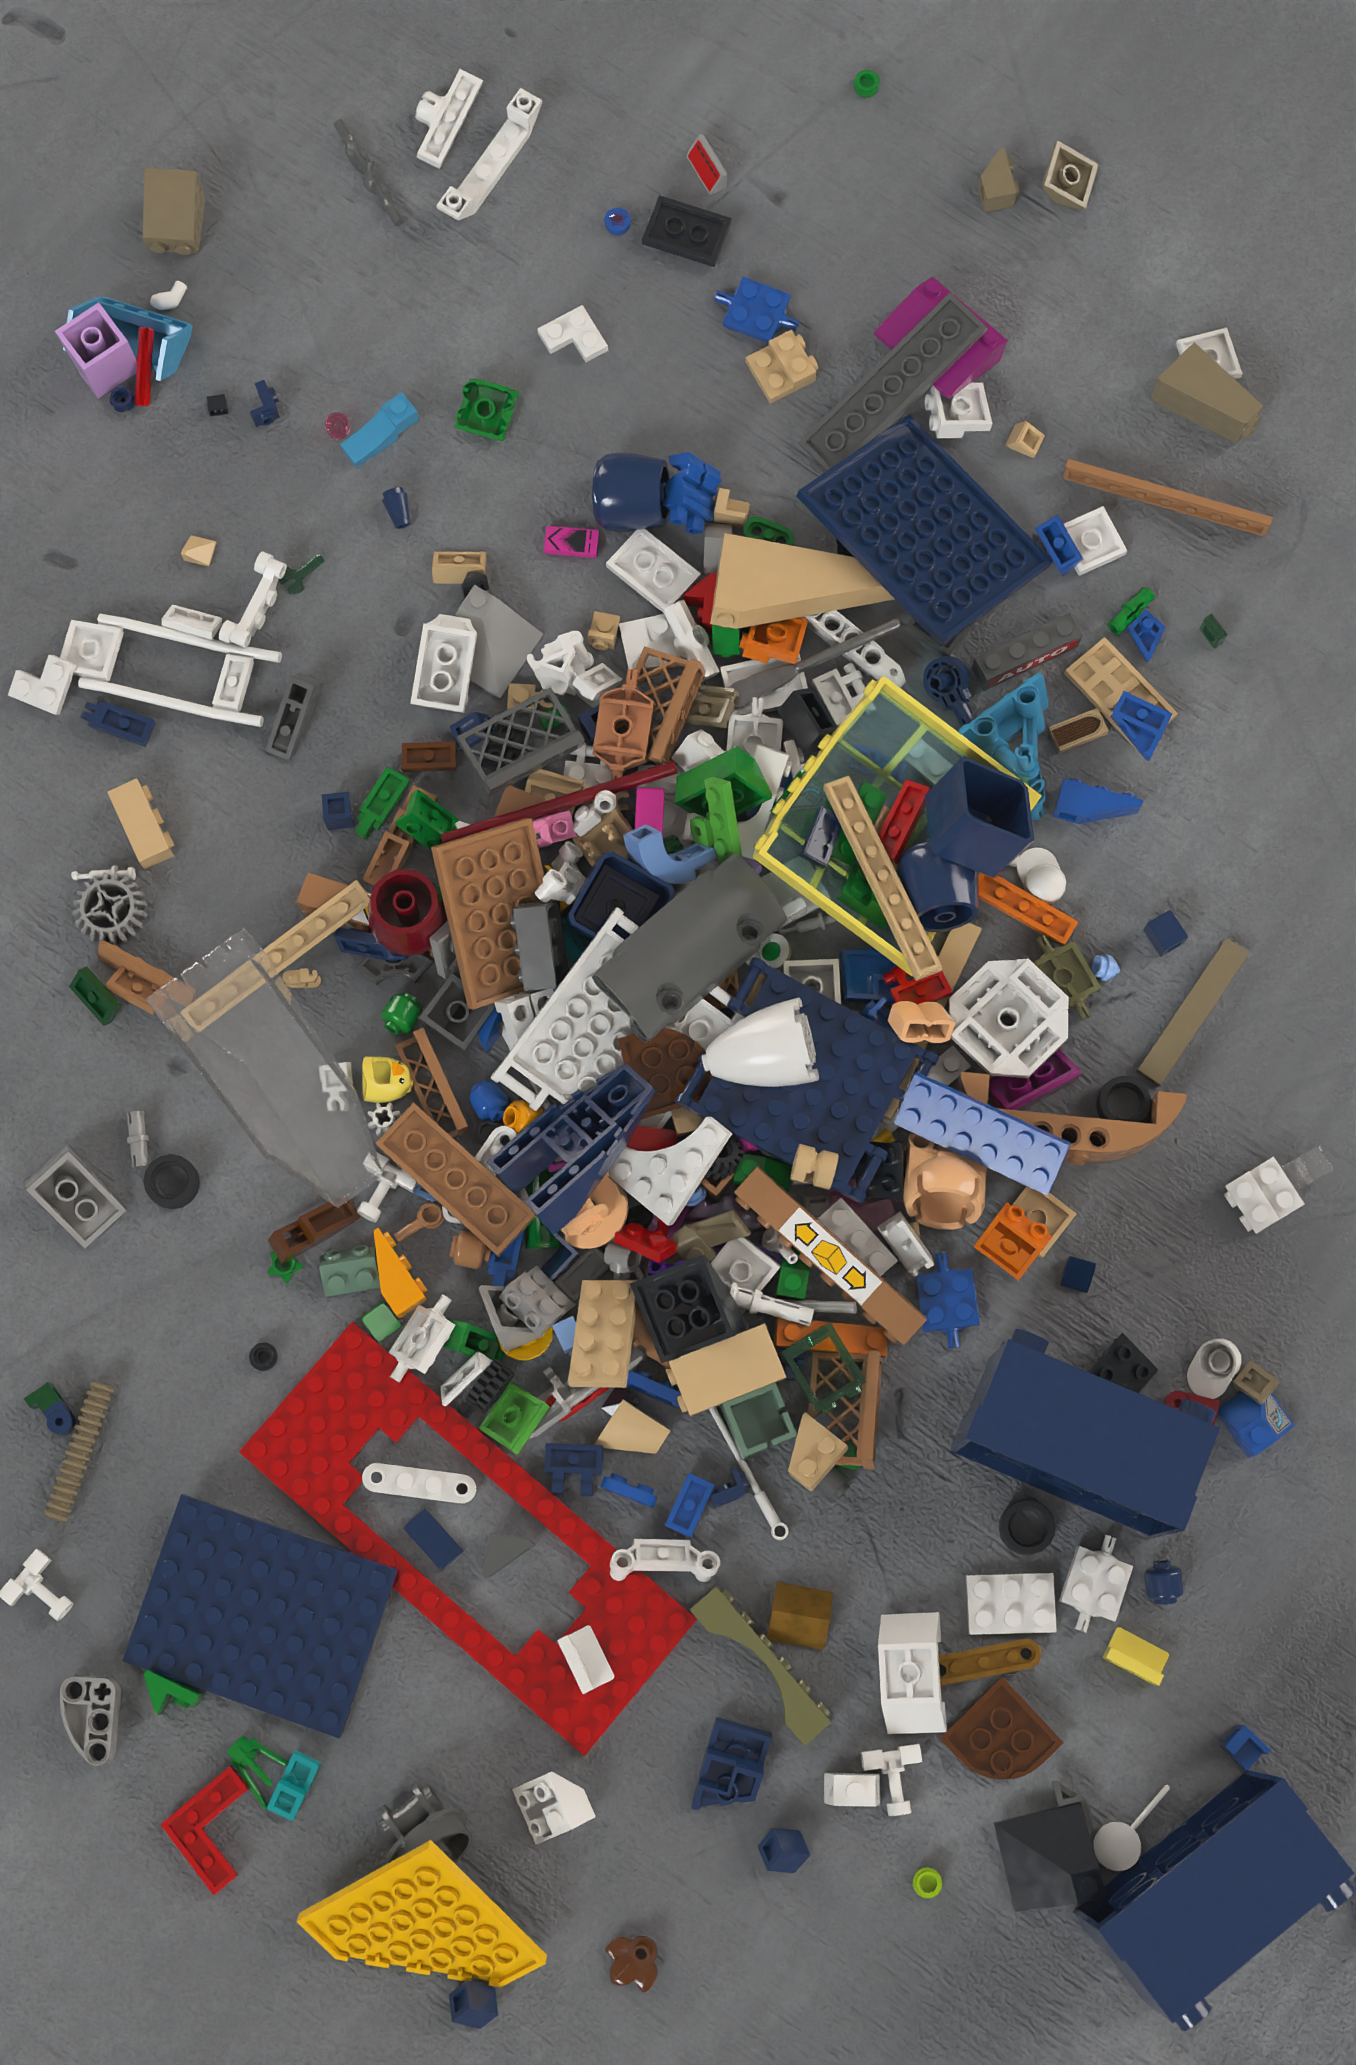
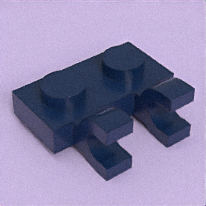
M546 1443L544 1473L553 1474L552 1494L564 1495L565 1474L581 1475V1496L592 1497L593 1475L602 1476L603 1445Z

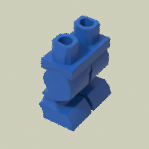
M690 452L669 455L671 466L681 472L670 478L666 484V495L668 498H664L663 506L670 510L668 521L674 525L686 524L685 531L690 534L703 533L704 523L712 521L714 517V512H712L714 500L712 497L717 494V485L722 481L720 471L706 462L704 463V461Z

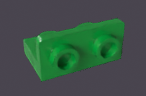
M417 789L411 793L406 813L396 819L395 825L432 851L431 847L443 844L440 834L456 830L455 823L458 822V818Z

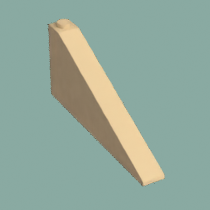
M725 533L720 551L710 624L738 629L894 600V598L855 557Z

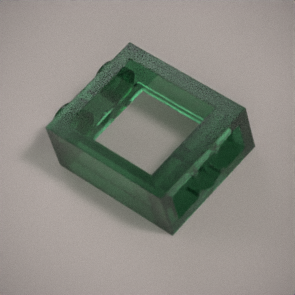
M831 1322L826 1323L779 1352L815 1412L822 1410L825 1414L839 1405L836 1401L846 1395L849 1399L863 1390L861 1385L866 1380ZM829 1338L853 1380L818 1401L793 1358Z

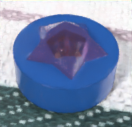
M613 208L606 213L605 227L609 233L623 235L629 230L631 225L630 215L625 209Z

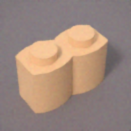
M909 1001L897 1002L892 1004L888 1018L889 1024L902 1041L909 1043L923 1040L932 1043L946 1042L950 1040L955 1026V1022L945 1008L937 1002H924L918 1005Z

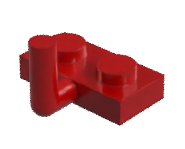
M659 1218L657 1229L653 1232L633 1222L623 1227L619 1232H615V1243L658 1263L675 1254L677 1248L676 1242L666 1238L669 1225H666Z

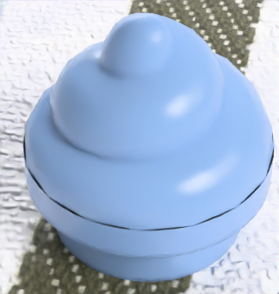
M1096 955L1092 960L1090 969L1099 981H1108L1120 973V967L1111 955Z

